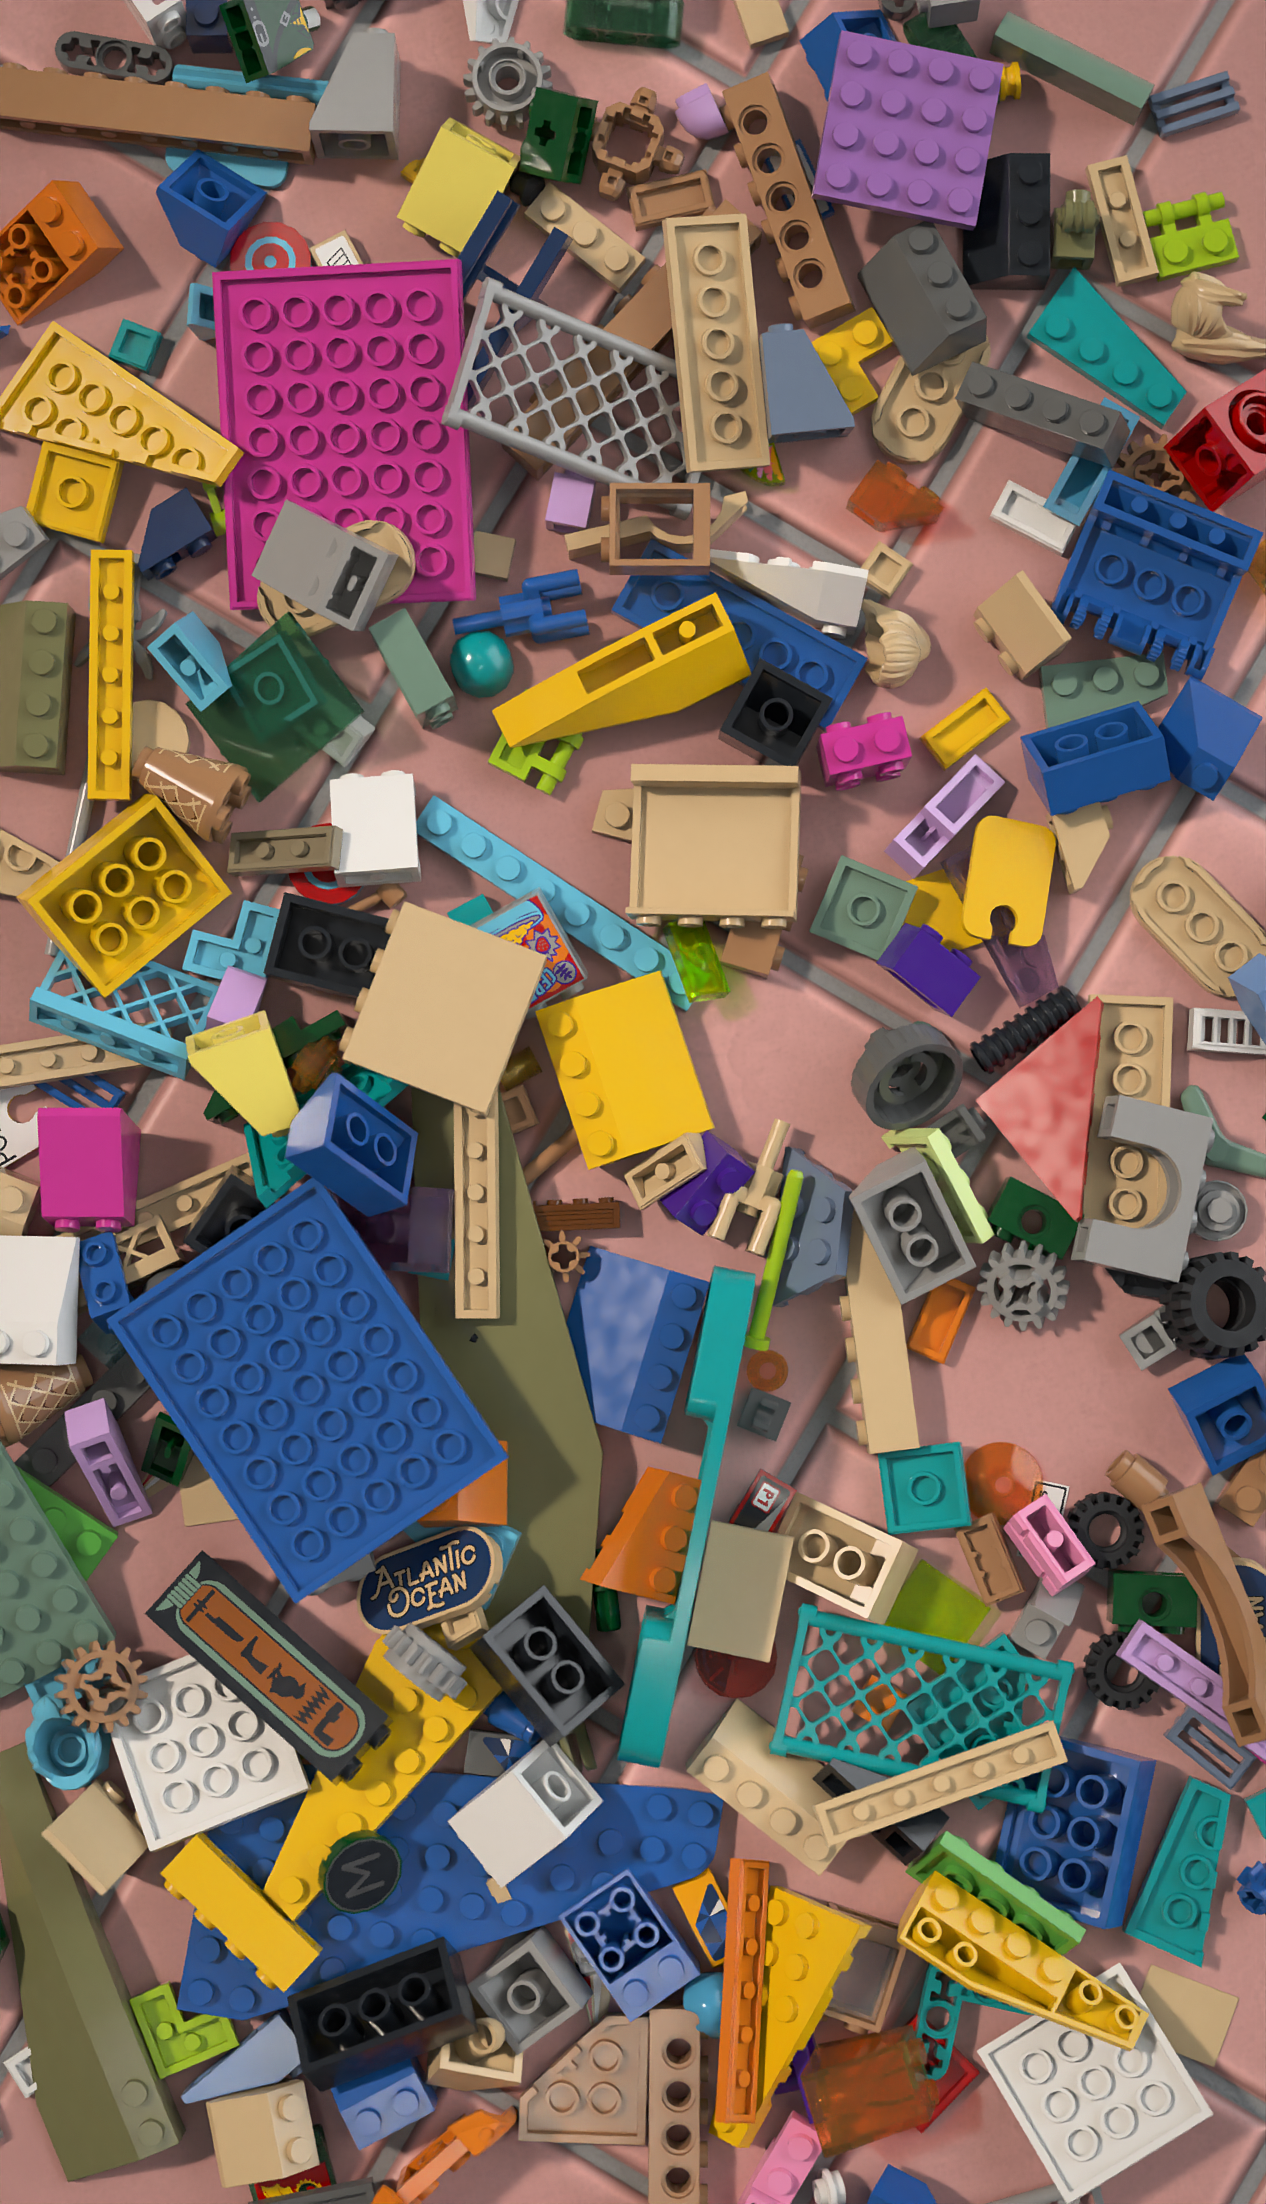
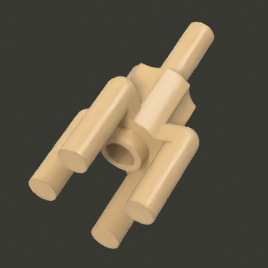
M774 1119L758 1163L745 1160L755 1173L739 1190L734 1193L725 1194L707 1236L724 1241L734 1213L738 1211L757 1219L745 1251L758 1256L764 1255L781 1209V1202L776 1198L784 1175L774 1171L773 1168L790 1127L789 1123Z

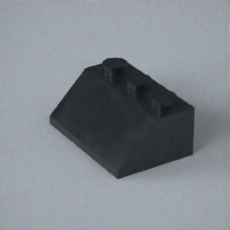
M1007 153L987 159L976 227L973 231L963 229L962 274L971 290L1045 289L1050 277V153Z

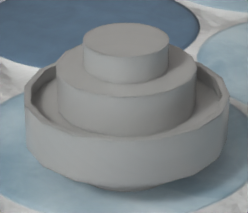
M1213 1180L1205 1182L1202 1192L1197 1195L1194 1209L1197 1212V1224L1193 1233L1204 1240L1210 1241L1227 1240L1239 1233L1246 1222L1248 1212L1245 1197L1240 1190L1225 1181Z

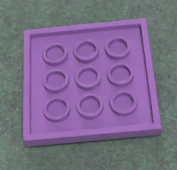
M842 30L838 40L811 198L973 231L978 217L1004 64Z

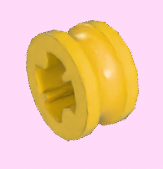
M1017 61L1011 62L1009 67L1003 66L998 101H1005L1007 96H1012L1014 100L1021 97V75Z

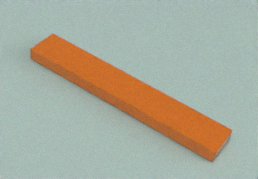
M730 1858L715 2122L755 2123L769 1882V1861Z

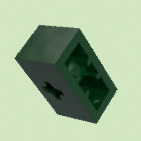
M536 87L535 95L529 105L530 120L526 139L523 141L520 149L521 163L519 171L560 182L581 184L598 101L558 90Z

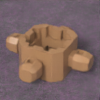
M640 87L635 92L630 105L618 102L606 107L601 123L597 122V117H595L590 141L593 142L592 160L597 171L602 173L599 183V195L602 198L616 201L621 196L626 183L636 186L649 181L655 166L659 167L660 172L671 175L679 174L684 161V154L670 145H667L666 148L663 147L664 128L659 117L654 115L657 95L651 89ZM625 123L630 125L631 129L638 132H648V138H651V141L640 163L633 161L632 165L626 163V160L613 156V158L608 156L605 148L616 125L623 128Z

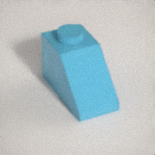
M193 611L176 621L147 647L200 712L232 686L220 643Z

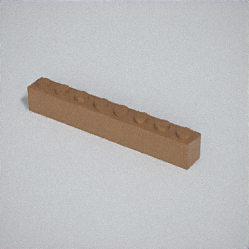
M11 62L4 63L3 67H0V129L161 148L169 147L194 151L199 149L202 152L314 165L316 152L309 131V122L317 106L316 103H311L309 99L302 96L291 95L287 96L285 100L270 98L268 94L260 91H247L246 95L233 94L227 89L218 86H207L205 90L190 89L186 84L175 81L165 82V85L149 84L148 81L139 77H125L124 81L112 80L97 72H85L84 76L69 75L66 71L54 67H46L43 71L28 70L21 64Z
M725 199L718 208L714 205L710 206L702 216L742 213ZM747 219L751 256L761 245L762 232ZM666 263L662 267L658 264L653 266L642 279L641 284L643 287L634 297L630 294L626 295L613 311L616 316L606 326L599 324L597 327L659 353L673 338ZM596 346L587 355L592 370L597 376L611 369L610 351ZM576 358L563 366L564 374L572 388L587 381V374L579 359ZM632 361L630 365L625 367L624 375L628 384L646 367L645 365ZM614 373L600 381L601 390L606 401L612 403L623 391L619 379ZM558 377L550 386L546 383L540 386L545 398L549 401L563 393V387ZM591 386L579 390L575 395L581 412L584 415L598 410L600 404ZM535 392L529 399L532 405L524 413L538 406L539 401ZM564 398L551 406V412L560 428L575 421V414L568 399ZM538 411L527 418L528 436L542 441L551 433V427L543 411ZM600 413V414H598V415H596V416L590 418L589 421H588V427H589L602 413ZM514 415L509 418L504 426L514 418ZM575 426L564 433L565 451L583 434L579 426ZM502 444V448L537 481L553 466L552 463Z

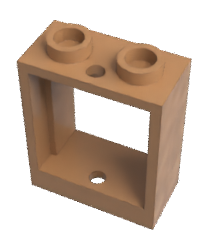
M610 483V496H601V521H609V537H601V562L609 563L610 575L710 574V483ZM620 504H693V559H620Z

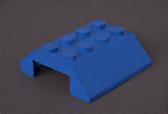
M1109 469L1086 518L1050 608L1062 624H1064L1069 611L1072 612L1073 616L1069 627L1077 631L1083 625L1087 613L1098 617L1093 637L1102 640L1109 627L1111 632L1107 643L1138 656H1141L1146 643L1150 644L1146 659L1153 662L1160 656L1164 645L1174 648L1175 652L1170 661V669L1179 672L1184 660L1187 659L1188 662L1184 674L1193 676L1201 681L1214 654V643L1241 578L1248 572L1264 532Z

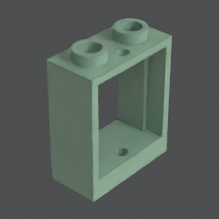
M406 608L370 626L369 631L376 647L422 729L429 725L432 729H436L454 718L452 712L458 710L454 694Z

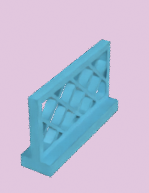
M59 950L41 986H36L30 998L29 1021L185 1080L191 1068L187 1056L186 1043L171 1038L167 1029L187 1022L192 1035L205 1031L207 1015L219 986L154 961H149L140 971L138 970L111 993L116 1008L100 1011L93 1008L89 999L101 996V994L94 987L87 990L84 989L79 975H82V973ZM157 977L168 981L171 990L151 996L145 984V981ZM71 978L78 991L64 997L51 992L54 983ZM137 984L144 999L124 1005L117 990ZM197 992L210 997L207 1006L190 1011L183 996ZM176 999L182 1014L162 1020L156 1005ZM149 1008L155 1020L154 1023L139 1026L132 1023L128 1014ZM200 1018L198 1024H196L195 1019Z

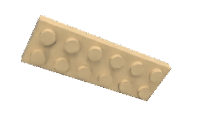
M744 213L666 218L662 221L686 472L698 473L770 466L747 215Z
M1088 995V1004L1098 996L1104 1003V1010L1101 1016V1040L1098 1069H1096L1095 1099L1092 1127H1090L1087 1177L1083 1193L1082 1210L1085 1215L1083 1219H1097L1130 1228H1139L1152 1221L1164 1205L1167 1194V1182L1164 1171L1155 1157L1147 1151L1138 1147L1098 1138L1097 1135L1107 1096L1122 1095L1170 1107L1173 997Z

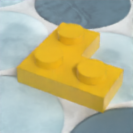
M870 307L811 342L852 415L874 404L879 398L860 364L891 347L893 343L873 307Z

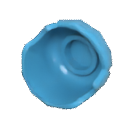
M722 1972L700 1973V1975L688 1982L684 1987V2009L698 2016L699 2024L696 2025V2030L704 2032L712 2039H720L724 1974Z

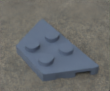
M785 1147L782 1171L784 1177L781 1182L780 1202L787 1174L791 1169L802 1171L804 1179L773 1302L774 1307H785L789 1305V1300L799 1295H809L819 1290L824 1283H833L845 1277L847 1273L854 1209L848 1196L853 1190L845 1183L836 1181L832 1173L822 1165H816L804 1156L805 1152L803 1150L792 1147Z

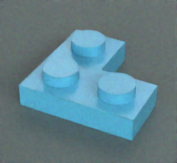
M244 900L233 940L193 929L182 970L222 981L225 971L230 965L268 978L264 974V969L280 909Z

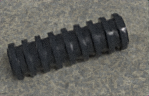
M1060 985L1057 987L1056 994L1052 992L1046 994L1045 1001L1039 999L1035 1001L1036 1006L1034 1008L1026 1007L1023 1015L1015 1014L1012 1022L1009 1020L1004 1021L1003 1028L995 1027L992 1029V1035L984 1034L981 1036V1042H971L970 1051L985 1073L992 1074L994 1073L995 1066L1003 1067L1006 1059L1014 1060L1017 1052L1025 1053L1027 1051L1026 1046H1036L1038 1044L1037 1039L1040 1037L1047 1039L1049 1037L1048 1032L1051 1030L1056 1032L1060 1028L1059 1025L1065 1024L1081 1010L1072 992L1067 987Z

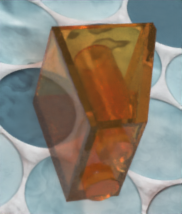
M912 2025L816 2045L800 2075V2079L824 2158L833 2157L930 2121L936 2105L939 2104V2093L934 2079H928L924 2066L927 2063L925 2045L921 2038L916 2039Z

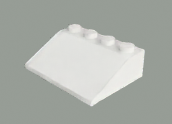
M0 1235V1363L33 1365L76 1364L80 1237Z

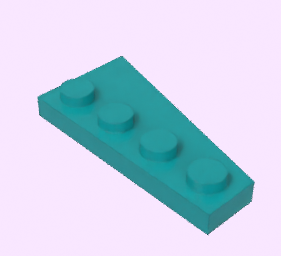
M1075 267L1071 270L1026 337L1160 429L1163 428L1187 393Z
M1189 1776L1122 1930L1128 1935L1202 1968L1205 1934L1208 1932L1211 1915L1209 1911L1213 1889L1216 1886L1218 1874L1216 1870L1219 1852L1223 1845L1231 1795L1215 1786Z

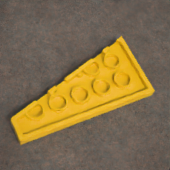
M54 321L51 322L0 396V430L218 487L222 486L244 454L239 447Z
M770 1885L767 1900L755 2123L715 2122V2104L708 2133L737 2148L750 2147L772 2107L771 2097L779 2083H785L792 2071L789 2064L797 2050H804L834 1996L832 1991L834 1983L841 1971L847 1972L854 1960L851 1953L859 1938H866L872 1927L871 1925L782 1886Z

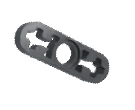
M77 31L64 33L59 37L55 45V53L61 67L70 74L84 76L85 72H97L107 76L108 79L124 81L125 77H139L148 81L149 84L165 85V82L172 81L174 70L172 58L168 51L160 46ZM75 45H80L84 54L95 56L96 66H93L90 56L77 55L76 60L71 61L66 51H73ZM114 50L122 51L126 55L124 66L117 70L108 69L104 65L106 55ZM134 55H138L140 64L149 66L154 64L155 59H160L165 69H158L156 75H151L148 67L136 65L137 72L133 73L135 68Z

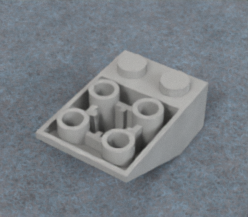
M286 499L251 576L315 613L351 631H364L399 555Z

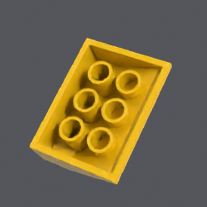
M144 793L16 898L46 935L101 996L106 998L232 894V892L157 795Z
M662 971L583 994L535 1011L588 1170L600 1168L667 1145L686 1132L702 1133L715 1128Z

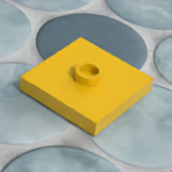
M43 441L26 508L41 527L104 543L124 463Z

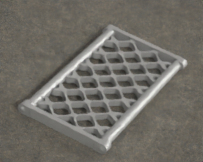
M490 277L485 278L479 293L478 304L450 397L442 415V425L458 430L460 427L607 486H610V483H645L638 480L636 463L638 460L651 455L660 472L659 477L652 483H672V477L686 469L683 432L678 430L672 417V411L680 406V401L668 405L660 390V384L668 376L677 379L676 360L503 288L502 282ZM494 302L499 305L501 322L499 325L486 330L484 327L491 304ZM522 315L536 320V329L538 331V338L527 345L520 343L513 327L514 322L520 319ZM500 328H505L514 349L511 353L498 358L489 342V335ZM560 330L573 335V345L575 347V353L562 361L557 358L551 345V338ZM481 341L489 357V362L487 365L473 370V363ZM541 343L547 351L551 364L543 371L535 373L527 359L526 351L530 347ZM596 346L610 351L611 369L599 376L594 374L587 358L588 353ZM513 356H518L525 369L526 378L512 386L508 383L501 364ZM577 358L584 367L587 381L572 388L564 374L563 366ZM632 361L646 366L645 373L648 379L646 385L635 391L630 388L624 375L625 367L630 365ZM492 368L496 372L502 389L499 393L486 398L483 396L476 378L479 373ZM550 371H554L563 387V393L549 401L542 392L539 378ZM614 373L619 379L624 394L621 398L609 403L606 401L601 390L600 381ZM469 382L476 395L477 402L468 411L460 409L467 383ZM529 383L534 389L539 404L529 412L523 413L514 397V391ZM591 386L600 406L598 410L584 415L581 412L575 395L579 390ZM650 388L653 390L659 403V411L645 418L636 402V396ZM501 396L507 397L514 412V418L505 426L491 421L492 415L489 409L490 402ZM566 398L574 411L575 421L560 428L551 412V406ZM623 401H627L631 406L636 421L632 426L620 430L612 414V408ZM538 411L544 412L551 427V433L542 441L528 436L529 428L526 422L530 415ZM479 412L482 417L477 416L476 413ZM603 413L610 425L612 434L607 439L597 443L590 432L588 421L590 418ZM662 415L665 417L671 430V437L657 445L648 429V423ZM575 426H579L582 429L588 443L587 448L579 456L565 451L566 443L563 438L564 433ZM639 428L643 433L648 448L644 453L632 457L624 441V436L626 433ZM613 440L618 443L624 457L623 463L615 470L602 465V456L600 454V448ZM674 442L677 444L682 455L683 464L669 472L660 456V450ZM701 472L686 473L684 483H698ZM655 504L670 510V515L682 520L688 518L692 508V504Z

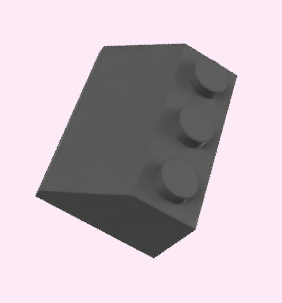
M923 221L892 236L858 272V280L912 376L986 341L987 317L934 223Z

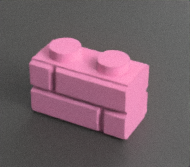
M1046 1494L1013 1515L1003 1527L1037 1577H1042V1584L1052 1597L1081 1579L1096 1564Z

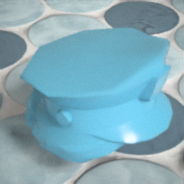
M47 1694L32 1707L31 1712L34 1719L25 1732L27 1754L31 1764H33V1770L43 1775L52 1786L64 1791L77 1790L89 1786L91 1781L109 1768L111 1734H105L101 1724H99L95 1733H87V1722L85 1721L80 1726L73 1727L71 1725L75 1717L73 1712L64 1715L60 1713V1710L67 1704L65 1699H55L54 1695Z

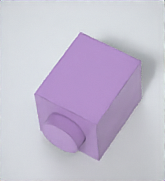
M565 469L564 473H554L545 518L547 530L570 534L588 529L596 491L595 480Z

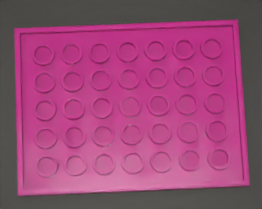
M447 259L212 272L220 431L222 437L244 452L223 483L230 610L259 609L257 592L261 581L251 575L286 499L344 528L366 520L383 521L399 528L407 536L415 553L416 568L414 577L407 590L397 599L387 604L476 601L469 430L461 427L455 430L441 423L465 347L462 260ZM467 387L460 409L468 411Z

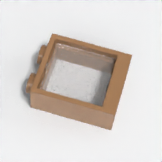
M828 1901V1907L872 1927L865 1939L859 1938L851 1953L854 1960L847 1972L841 1971L832 1987L834 1996L820 2021L826 2022L828 2017L844 2021L843 2026L852 2032L867 2035L869 2030L880 2033L907 1947L896 1941L899 1924Z

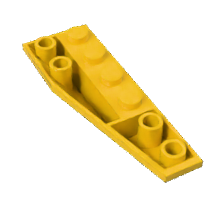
M715 592L567 667L493 709L492 713L510 749L677 713L750 677L752 673L735 629Z
M936 1870L917 1887L899 1921L896 1941L967 1989L1129 2052L1134 2048L1149 2016L1147 2012Z

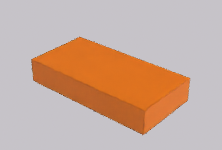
M954 1278L928 1291L907 1340V1349L944 1364L976 1287Z

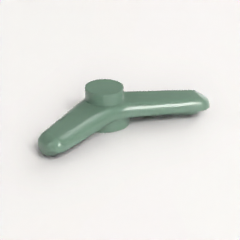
M1190 1085L1181 1093L1180 1098L1184 1111L1214 1118L1201 1089L1197 1085ZM1214 1118L1212 1129L1215 1132V1139L1212 1149L1209 1153H1206L1204 1165L1266 1178V1154L1225 1138Z

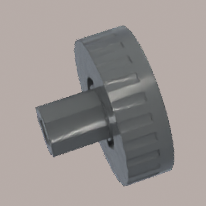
M909 1024L891 1030L882 1027L870 1034V1039L864 1045L865 1051L858 1059L853 1070L851 1080L854 1097L874 1124L888 1130H903L930 1120L949 1104L960 1087L963 1077V1063L959 1054L941 1031H938L933 1026Z

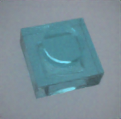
M94 1322L77 1339L109 1370L127 1352L116 1334L110 1333L106 1335Z

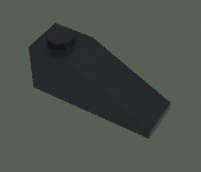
M833 1758L812 1779L832 1798L889 1778ZM939 1807L870 1833L907 1866L925 1851L950 1817Z

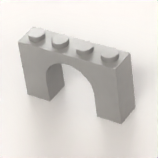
M1122 1095L1107 1096L1097 1137L1141 1148L1155 1157L1166 1177V1199L1158 1215L1148 1224L1139 1228H1130L1097 1219H1081L1077 1228L1071 1260L1162 1282L1179 1283L1180 1275L1187 1268L1189 1262V1254L1186 1251L1188 1237L1194 1232L1197 1224V1212L1194 1210L1197 1195L1202 1192L1206 1182V1171L1203 1170L1206 1153H1209L1212 1149L1215 1139V1132L1212 1129L1214 1118Z

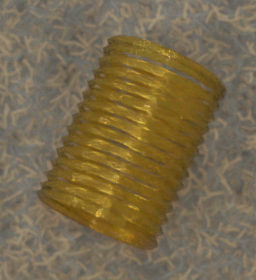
M529 1046L525 1047L523 1051L520 1050V1052L518 1051L515 1055L510 1056L501 1078V1083L506 1091L508 1089L511 1090V1088L513 1089L516 1085H521V1082H526V1079L529 1080V1078H534L539 1073H543Z

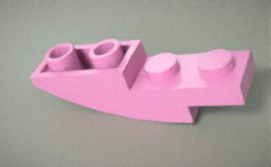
M793 2110L777 2138L773 2137L737 2204H790L829 2140L830 2130L817 2123L810 2124L808 2118Z

